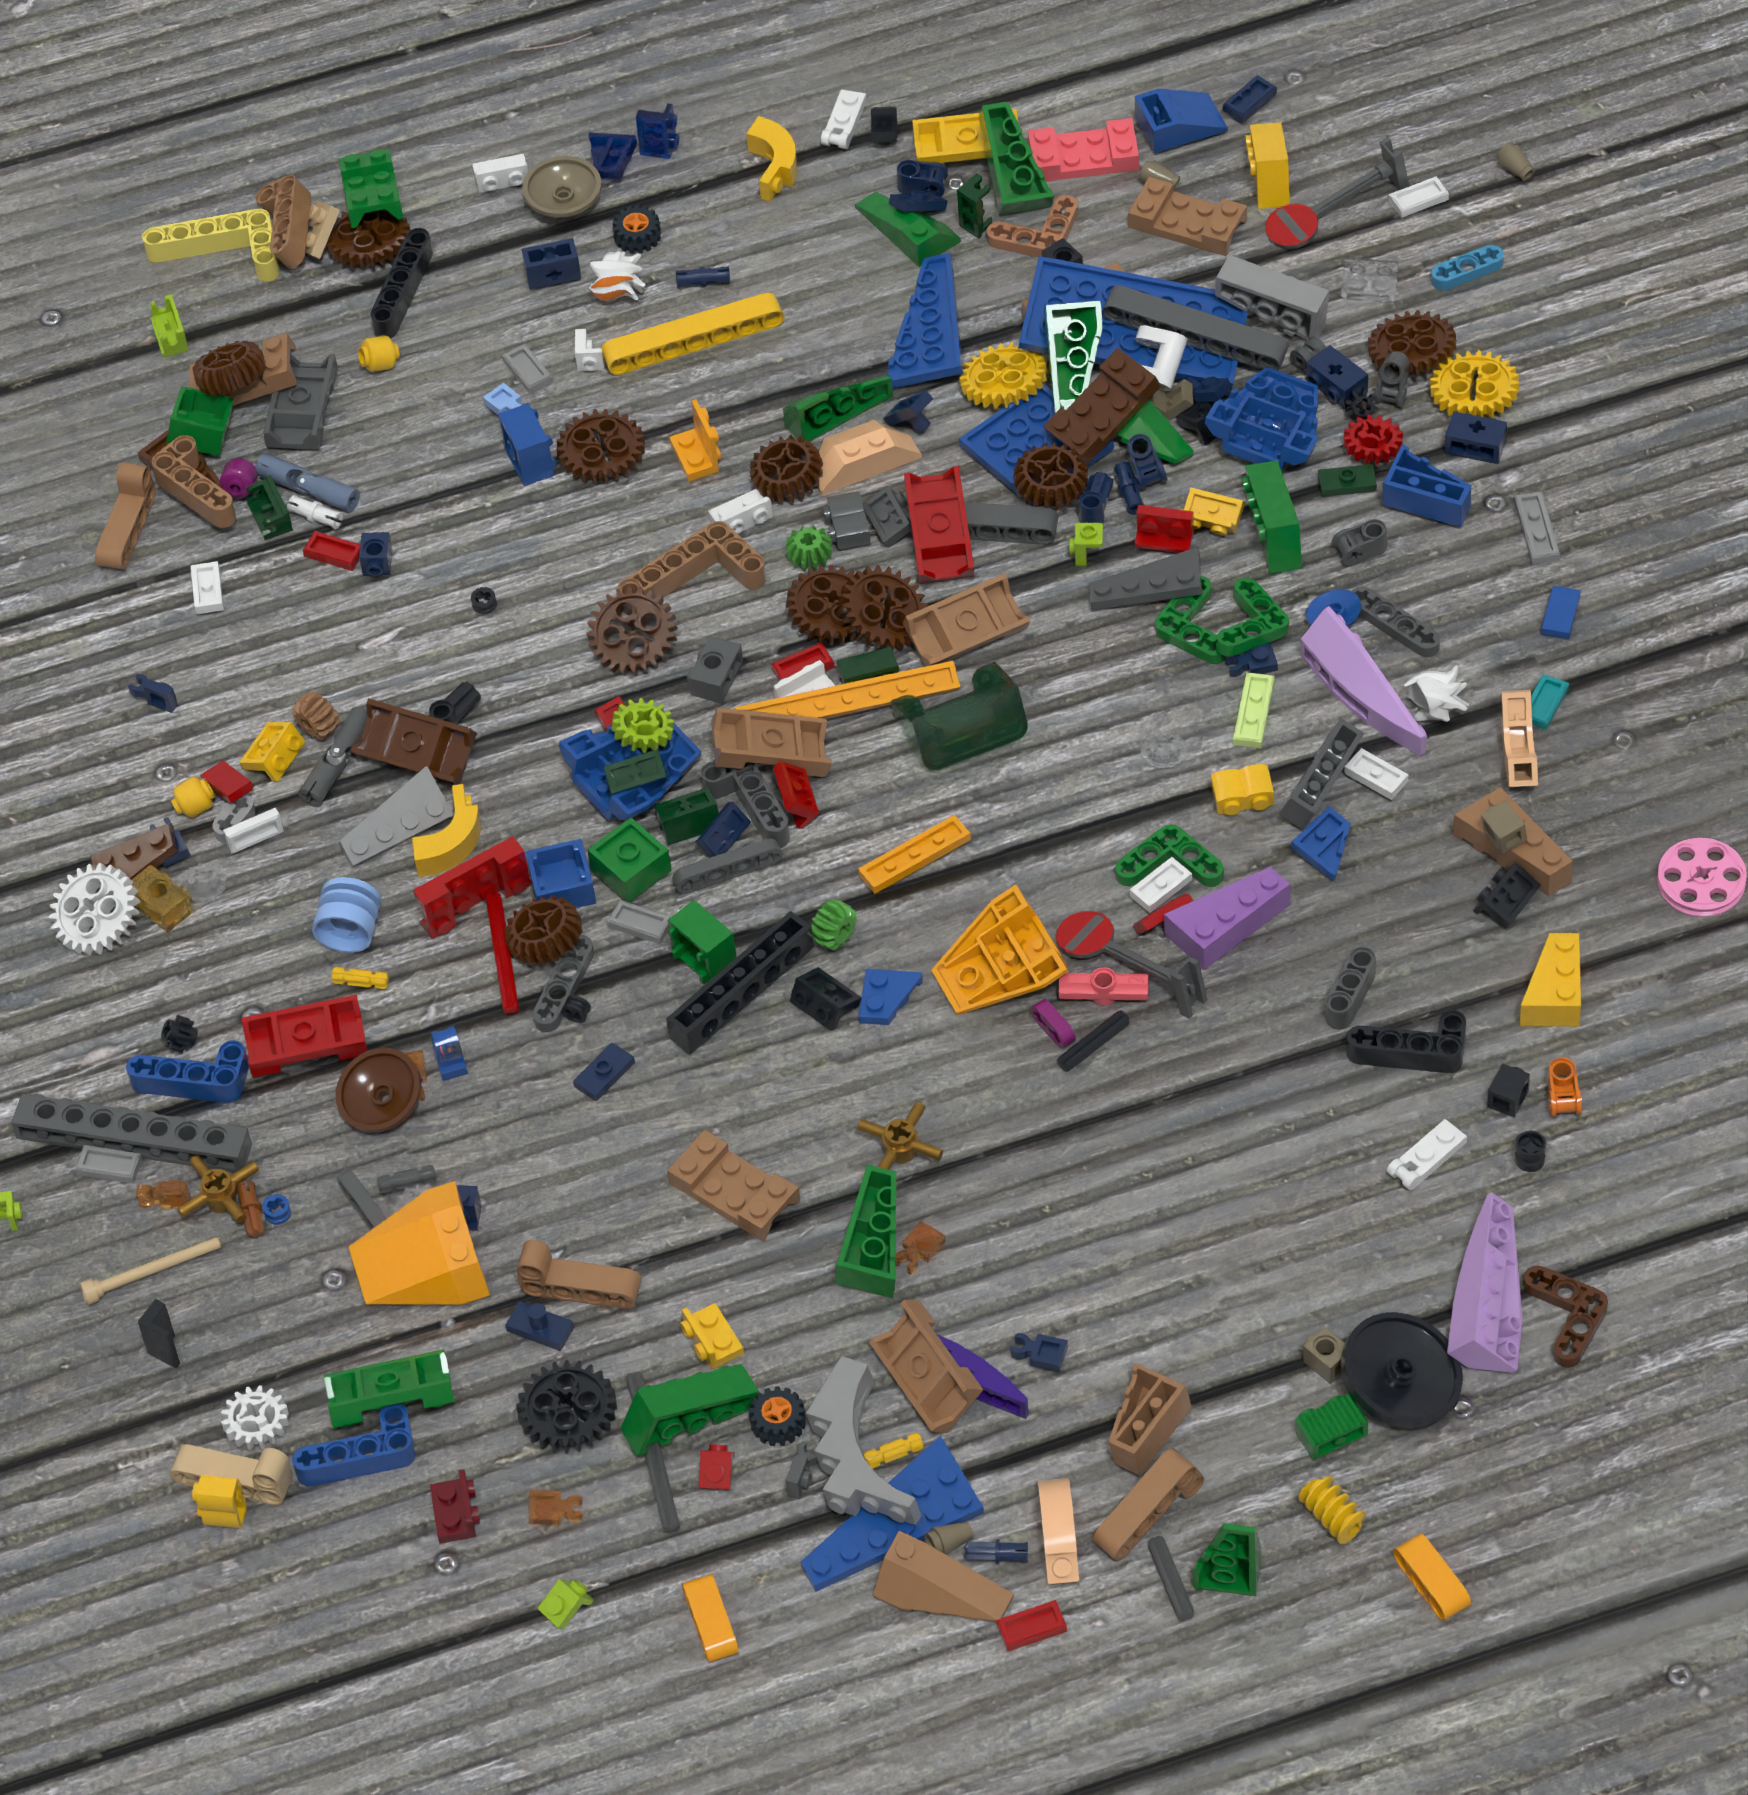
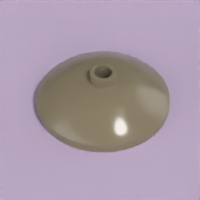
M557 156L546 159L530 169L524 178L522 188L526 203L534 211L545 216L562 218L577 215L591 207L601 193L602 184L598 170L590 162L573 156Z

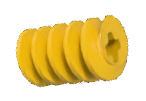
M1331 1476L1310 1481L1301 1489L1298 1499L1305 1503V1507L1310 1512H1313V1516L1316 1519L1321 1520V1524L1326 1529H1329L1330 1534L1337 1538L1340 1544L1350 1542L1359 1533L1362 1522L1366 1518V1513L1363 1510L1356 1512L1358 1505L1355 1502L1347 1504L1350 1496L1347 1493L1340 1495L1342 1487L1340 1485L1332 1486L1334 1479Z

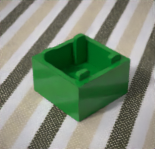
M181 386L170 418L166 444L171 443L179 436H190L195 440L199 452L220 456L230 425L234 399L224 395L213 396L211 394H204L203 391Z
M632 817L587 849L591 871L628 903L672 871L669 850Z
M695 900L668 919V934L671 937L672 957L674 959L678 958L700 977L702 983H708L737 957L733 932Z

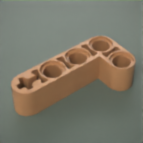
M288 175L263 186L256 194L255 199L273 218L270 251L287 268L292 269L297 267L305 257L311 193L293 175Z
M179 436L152 458L156 482L160 487L219 528L233 525L236 521V514L231 495L195 470L200 464V459L193 437Z
M121 462L116 476L119 495L97 545L95 563L97 566L124 570L129 563L154 503L155 485L149 466Z
M538 1240L524 1242L517 1266L520 1288L528 1295L622 1309H630L635 1306L642 1280L641 1275L632 1269L554 1259L551 1256L549 1246Z
M1170 1448L1166 1450L1099 1526L1093 1536V1542L1114 1560L1120 1561L1124 1559L1180 1494L1188 1499L1199 1491L1204 1483V1476L1197 1467L1175 1449Z

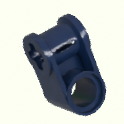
M901 161L897 166V189L902 194L912 193L913 190H921L942 196L945 191L943 183L948 176V168L938 162Z
M1144 434L1132 436L1127 446L1141 489L1144 490L1147 485L1159 480L1167 481L1168 477L1150 438ZM1139 442L1148 443V450L1144 454H1136L1135 446Z

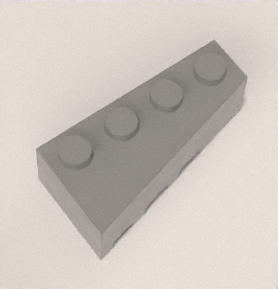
M1231 255L1228 256L1216 277L1215 295L1245 312L1249 309L1254 311L1260 317L1259 319L1267 324L1273 321L1284 327L1283 332L1291 337L1294 334L1306 340L1313 336L1320 337L1326 326L1329 290L1273 271L1270 268L1253 264L1244 259Z

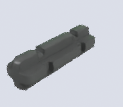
M433 1165L421 1167L422 1170L417 1171V1168L393 1173L394 1176L389 1177V1174L379 1176L377 1178L379 1191L387 1193L392 1192V1188L401 1190L419 1186L420 1182L423 1181L425 1184L435 1182V1168Z

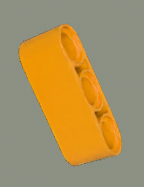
M1418 1534L1393 1549L1396 1562L1439 1619L1445 1621L1471 1606V1599L1467 1590L1425 1535Z
M713 1574L682 1583L685 1599L708 1663L739 1654L735 1635Z

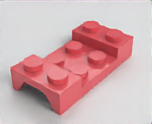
M1132 118L1106 121L1105 129L1055 134L1054 127L1028 130L1029 145L1038 167L1041 168L1045 176V181L1140 170L1139 153Z

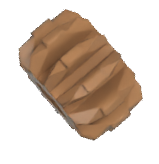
M309 691L306 695L304 694L292 708L294 720L299 723V727H302L305 733H309L314 739L323 740L329 737L340 723L338 712L334 710L333 705L327 701V698H323L317 692Z

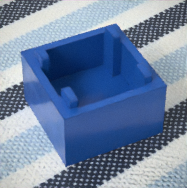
M529 403L499 413L504 450L523 486L525 487L554 476L553 468L557 465L555 458H551L549 447L553 445V440L551 436L545 435L537 420L539 417L537 410H532Z
M582 839L525 851L536 901L540 900L542 896L549 899L552 895H555L557 898L564 897L575 908L596 904L593 881Z

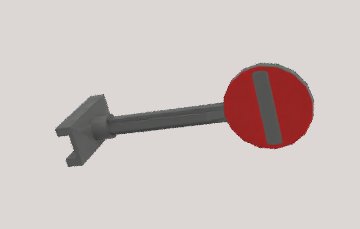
M1386 137L1379 142L1383 162L1376 165L1374 170L1311 208L1298 203L1286 204L1277 208L1269 215L1266 221L1265 231L1270 242L1284 249L1299 248L1308 244L1318 231L1319 216L1380 179L1384 180L1388 177L1399 190L1408 187L1409 181L1402 151L1398 150L1394 153L1391 139Z
M1081 911L1063 920L1057 929V944L1060 950L1067 956L1090 958L1106 952L1167 983L1170 988L1175 990L1180 1014L1189 1019L1193 1015L1191 1006L1195 1001L1198 1000L1205 1003L1208 1000L1198 960L1189 956L1175 972H1172L1113 942L1114 928L1110 919L1104 914L1095 911Z

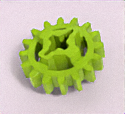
M639 698L638 703H634L630 699L627 706L620 704L618 711H614L611 728L615 732L614 738L615 740L622 739L621 746L623 747L628 744L632 745V751L642 748L643 753H646L647 748L650 747L654 751L658 750L659 745L666 747L667 740H671L673 734L674 720L671 719V712H663V704L657 707L654 706V700L652 699L649 703H644L643 698Z

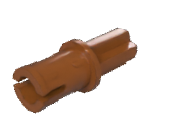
M245 1181L237 1184L236 1190L240 1200V1208L247 1216L244 1221L246 1233L252 1238H258V1236L264 1233L261 1218L262 1204L258 1202L255 1183L247 1181L248 1189L246 1190Z

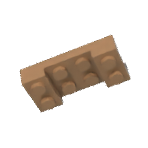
M1152 177L1147 179L1128 212L1129 228L1226 257L1229 253L1232 236L1239 223H1246L1247 205L1222 198L1219 204L1185 195L1175 192L1173 183Z
M288 333L263 340L262 352L265 357L266 369L258 377V380L251 382L249 386H244L241 390L238 389L232 393L224 394V396L234 399L233 405L297 385L290 365V352L296 351V345ZM194 363L190 365L189 387L200 391L199 386L196 385L192 369L195 366Z
M1003 573L905 616L903 625L926 667L953 661L954 657L1000 637L1003 640L1028 628L1030 619L1027 615L1020 612L1010 593L1008 577Z
M718 707L715 710L711 720L715 766L743 769L746 762L776 765L779 761H783L806 769L808 776H827L832 764L831 759H827L825 755L824 739L827 719Z
M705 1129L667 1170L669 1184L762 1242L767 1238L773 1220L787 1204L797 1205L800 1202L799 1187L776 1173L771 1177L729 1151L726 1142Z
M904 1299L901 1302L904 1311L903 1316L890 1331L872 1338L869 1343L931 1432L948 1433L981 1394L983 1388L968 1367H959L932 1329L935 1321L923 1304L917 1300Z

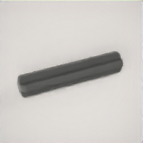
M1162 1536L1149 1539L1148 1548L1177 1618L1180 1621L1191 1619L1194 1616V1609L1165 1539Z

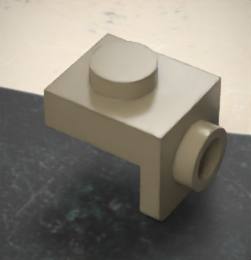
M1184 379L1172 387L1170 391L1164 392L1158 389L1150 400L1165 418L1172 420L1193 405L1192 383Z

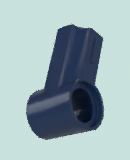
M1096 472V474L1091 475L1085 492L1079 497L1081 523L1103 524L1105 519L1104 511L1114 484L1113 479L1107 476L1106 473Z

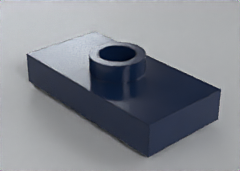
M1257 75L1223 104V111L1243 123L1277 94V87Z
M913 190L909 194H890L889 199L891 206L905 213L946 210L948 202L932 192L927 193L921 190Z
M733 801L728 802L695 843L709 858L726 853L751 821Z
M611 1042L574 1079V1087L597 1101L635 1063L634 1056Z

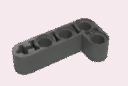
M715 760L701 768L702 789L708 787L714 799H720L735 792L763 840L775 839L780 848L785 847L789 843L790 833L787 816L755 763L746 762L743 769L717 767L715 766Z

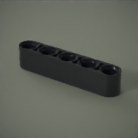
M414 228L407 233L374 303L370 316L376 337L383 335L390 337V339L395 337L433 255L429 232L424 228Z

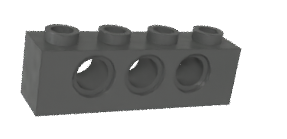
M1340 718L1328 734L1279 815L1303 830L1316 813L1365 733Z

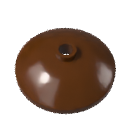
M377 1048L360 1054L346 1066L338 1080L336 1104L340 1114L352 1127L364 1132H383L398 1126L409 1117L419 1101L421 1094L419 1070L406 1054L395 1049ZM389 1095L385 1101H382L384 1096Z

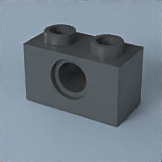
M712 636L709 637L706 645L701 646L698 652L695 666L690 667L687 674V683L690 685L692 696L723 703L743 664L741 644Z

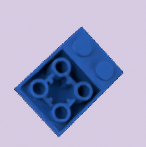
M1156 89L1134 96L1135 119L1154 153L1228 131V127L1209 93Z

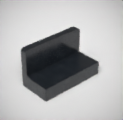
M155 1299L138 1320L143 1341L149 1355L177 1368L180 1365V1360L173 1341L175 1334L166 1305Z

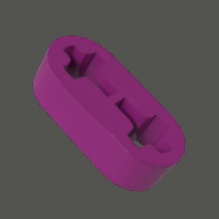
M1043 999L1031 1006V1013L1035 1021L1059 1048H1064L1075 1041V1034L1071 1026L1048 1000Z

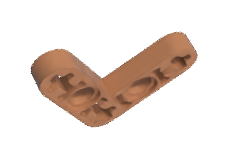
M1070 195L1058 197L1054 201L1042 230L1005 222L990 224L987 228L988 244L997 249L1034 257L1042 256V250L1062 238L1067 240L1078 216L1077 199ZM1066 208L1065 215H1062V210ZM1055 224H1061L1065 226L1061 230H1054L1051 228ZM1026 237L1029 238L1031 241L1023 244L1019 243L1017 240Z

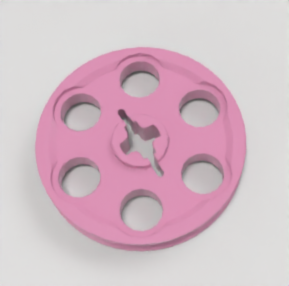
M1691 838L1673 845L1662 856L1657 875L1659 891L1667 903L1680 912L1700 917L1718 915L1734 907L1744 894L1747 879L1746 867L1740 855L1729 845L1710 838ZM1682 852H1688L1694 858L1689 861H1683L1678 855ZM1711 852H1719L1723 855V858L1719 861L1709 859L1707 855ZM1733 872L1739 876V879L1728 881L1724 878V874ZM1668 873H1676L1680 876V879L1671 882L1666 880L1664 876ZM1685 893H1690L1697 899L1693 902H1685L1680 897ZM1720 893L1726 897V900L1715 902L1710 896Z

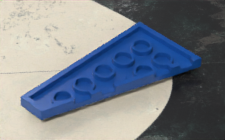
M950 253L927 257L923 260L916 280L917 288L915 294L911 295L909 311L905 313L895 342L896 350L894 356L890 357L888 363L889 371L887 375L892 379V388L963 373L953 261Z
M941 1436L888 1483L895 1489L915 1497L922 1515L917 1524L913 1525L905 1521L900 1523L890 1518V1516L879 1512L871 1513L861 1507L857 1516L852 1515L801 1561L802 1570L815 1592L883 1561L898 1531L924 1542V1534L930 1532L931 1527L962 1523L984 1513L983 1505Z

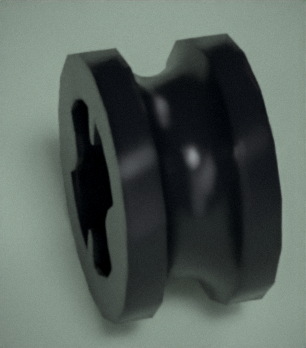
M480 587L472 592L471 602L474 611L480 614H487L496 608V596L492 589ZM483 598L484 600H488V602L484 603L483 601L479 600Z
M570 995L566 999V1004L562 1007L561 1011L568 1020L583 1023L591 1010V1005L580 996Z

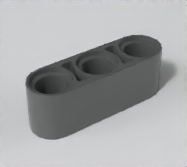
M1357 947L1350 952L1327 996L1326 1022L1333 1029L1341 1030L1349 1027L1374 981L1376 956L1373 950L1368 947Z

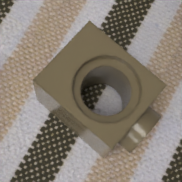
M1507 801L1491 806L1485 813L1481 814L1484 832L1502 855L1527 841L1525 824Z
M1324 1327L1318 1334L1310 1335L1303 1345V1362L1331 1384L1342 1375L1341 1354L1345 1343ZM1327 1352L1330 1355H1322L1321 1353Z

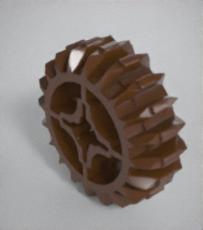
M244 340L242 342L235 341L231 344L226 343L224 346H218L214 350H209L208 354L202 355L201 359L197 360L192 368L196 385L199 386L200 391H203L204 394L215 396L217 394L224 395L228 392L232 393L235 390H241L244 386H249L251 382L257 381L258 377L264 373L263 371L266 369L265 357L259 346L254 342Z
M791 434L785 440L779 436V440L776 442H772L769 439V445L767 447L760 446V453H754V461L750 462V478L754 489H757L763 498L769 497L772 503L776 500L782 505L786 500L794 503L797 497L804 500V494L806 492L813 494V486H819V478L823 477V461L819 450L813 446L810 440L805 441L801 436L796 440Z
M1043 442L1041 448L1033 445L1031 452L1024 451L1022 457L1018 458L1013 471L1014 486L1018 491L1019 497H1024L1026 504L1033 502L1035 507L1041 505L1044 508L1055 506L1059 510L1060 505H1065L1069 508L1071 501L1078 502L1079 495L1084 493L1088 483V468L1086 463H1084L1082 455H1077L1075 449L1068 450L1066 444L1062 447H1057L1055 442L1052 446H1046Z
M552 895L549 899L542 896L538 901L532 898L530 904H522V909L520 911H513L514 917L507 919L508 926L504 928L505 942L511 954L523 964L529 963L532 967L538 962L544 966L547 961L555 963V959L560 956L565 958V952L574 950L573 944L580 942L579 935L583 933L582 919L575 906L564 897L557 898L555 895Z

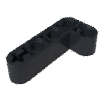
M1448 1010L1444 1012L1439 1019L1438 1033L1371 1026L1352 1027L1347 1033V1058L1352 1063L1358 1065L1440 1073L1457 1072L1463 1064L1466 1018L1460 1011Z

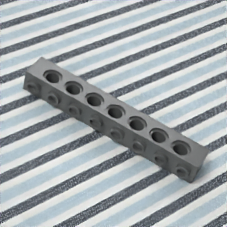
M22 1093L11 1121L16 1139L78 1149H83L84 1145L141 1153L142 1159L192 1166L190 1164L191 1158L199 1155L209 1169H222L232 1173L245 1166L252 1147L248 1128H243L240 1125L217 1124L210 1120H191L183 1116H165L152 1111L139 1112L125 1107L102 1106L98 1103H81L68 1098L55 1099L41 1094L29 1095Z

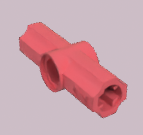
M1102 967L1094 970L1092 973H1066L1059 978V999L1093 1000L1094 1003L1101 1006L1110 1005L1115 1000H1148V974H1115L1110 968Z

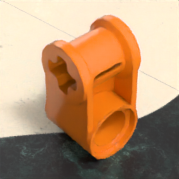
M1556 1058L1549 1065L1550 1115L1554 1117L1557 1113L1569 1112L1581 1115L1580 1088H1578L1575 1064L1568 1058ZM1563 1075V1076H1566V1077H1565V1078H1559V1077H1557V1076Z

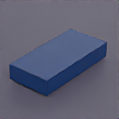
M1558 586L1552 587L1541 635L1564 639L1570 638L1581 590Z

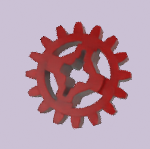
M1367 414V419L1365 420L1357 417V423L1349 422L1348 429H1344L1343 447L1347 448V455L1355 454L1354 461L1357 462L1360 459H1364L1366 465L1370 461H1374L1376 465H1379L1380 460L1389 463L1390 456L1396 457L1403 444V431H1400V425H1392L1391 418L1385 421L1382 420V415H1378L1376 419H1373L1370 414Z

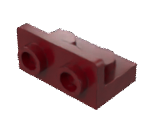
M465 1469L458 1470L460 1479L430 1484L439 1544L476 1537L475 1525L480 1524L477 1505L472 1506L470 1499L476 1497L474 1481L473 1479L467 1480Z

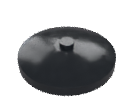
M1386 1312L1365 1319L1352 1331L1344 1344L1341 1354L1342 1376L1353 1399L1372 1417L1399 1428H1423L1443 1419L1460 1396L1463 1373L1461 1363L1447 1353L1449 1340L1430 1323L1405 1313Z

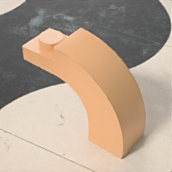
M1501 691L1502 741L1508 786H1537L1538 767L1533 742L1531 691Z
M1069 1478L1038 1481L1048 1584L1078 1582L1077 1547Z

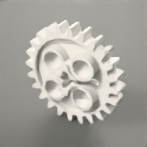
M99 863L97 868L88 864L86 872L77 868V877L75 878L68 874L69 883L67 885L59 884L63 890L62 893L53 894L58 899V903L50 904V907L56 911V913L49 916L55 922L51 929L57 933L56 938L63 942V945L67 948L74 950L78 954L83 951L88 956L91 955L93 950L99 955L102 954L103 946L111 951L113 941L122 944L120 935L122 933L130 935L127 926L136 925V922L131 917L140 913L133 907L140 903V900L134 896L138 889L132 886L133 881L120 869L117 870L110 864L106 867L102 863ZM116 906L115 910L110 913L112 908Z

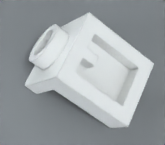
M575 329L577 371L604 370L602 349L593 348V340H588L586 329Z

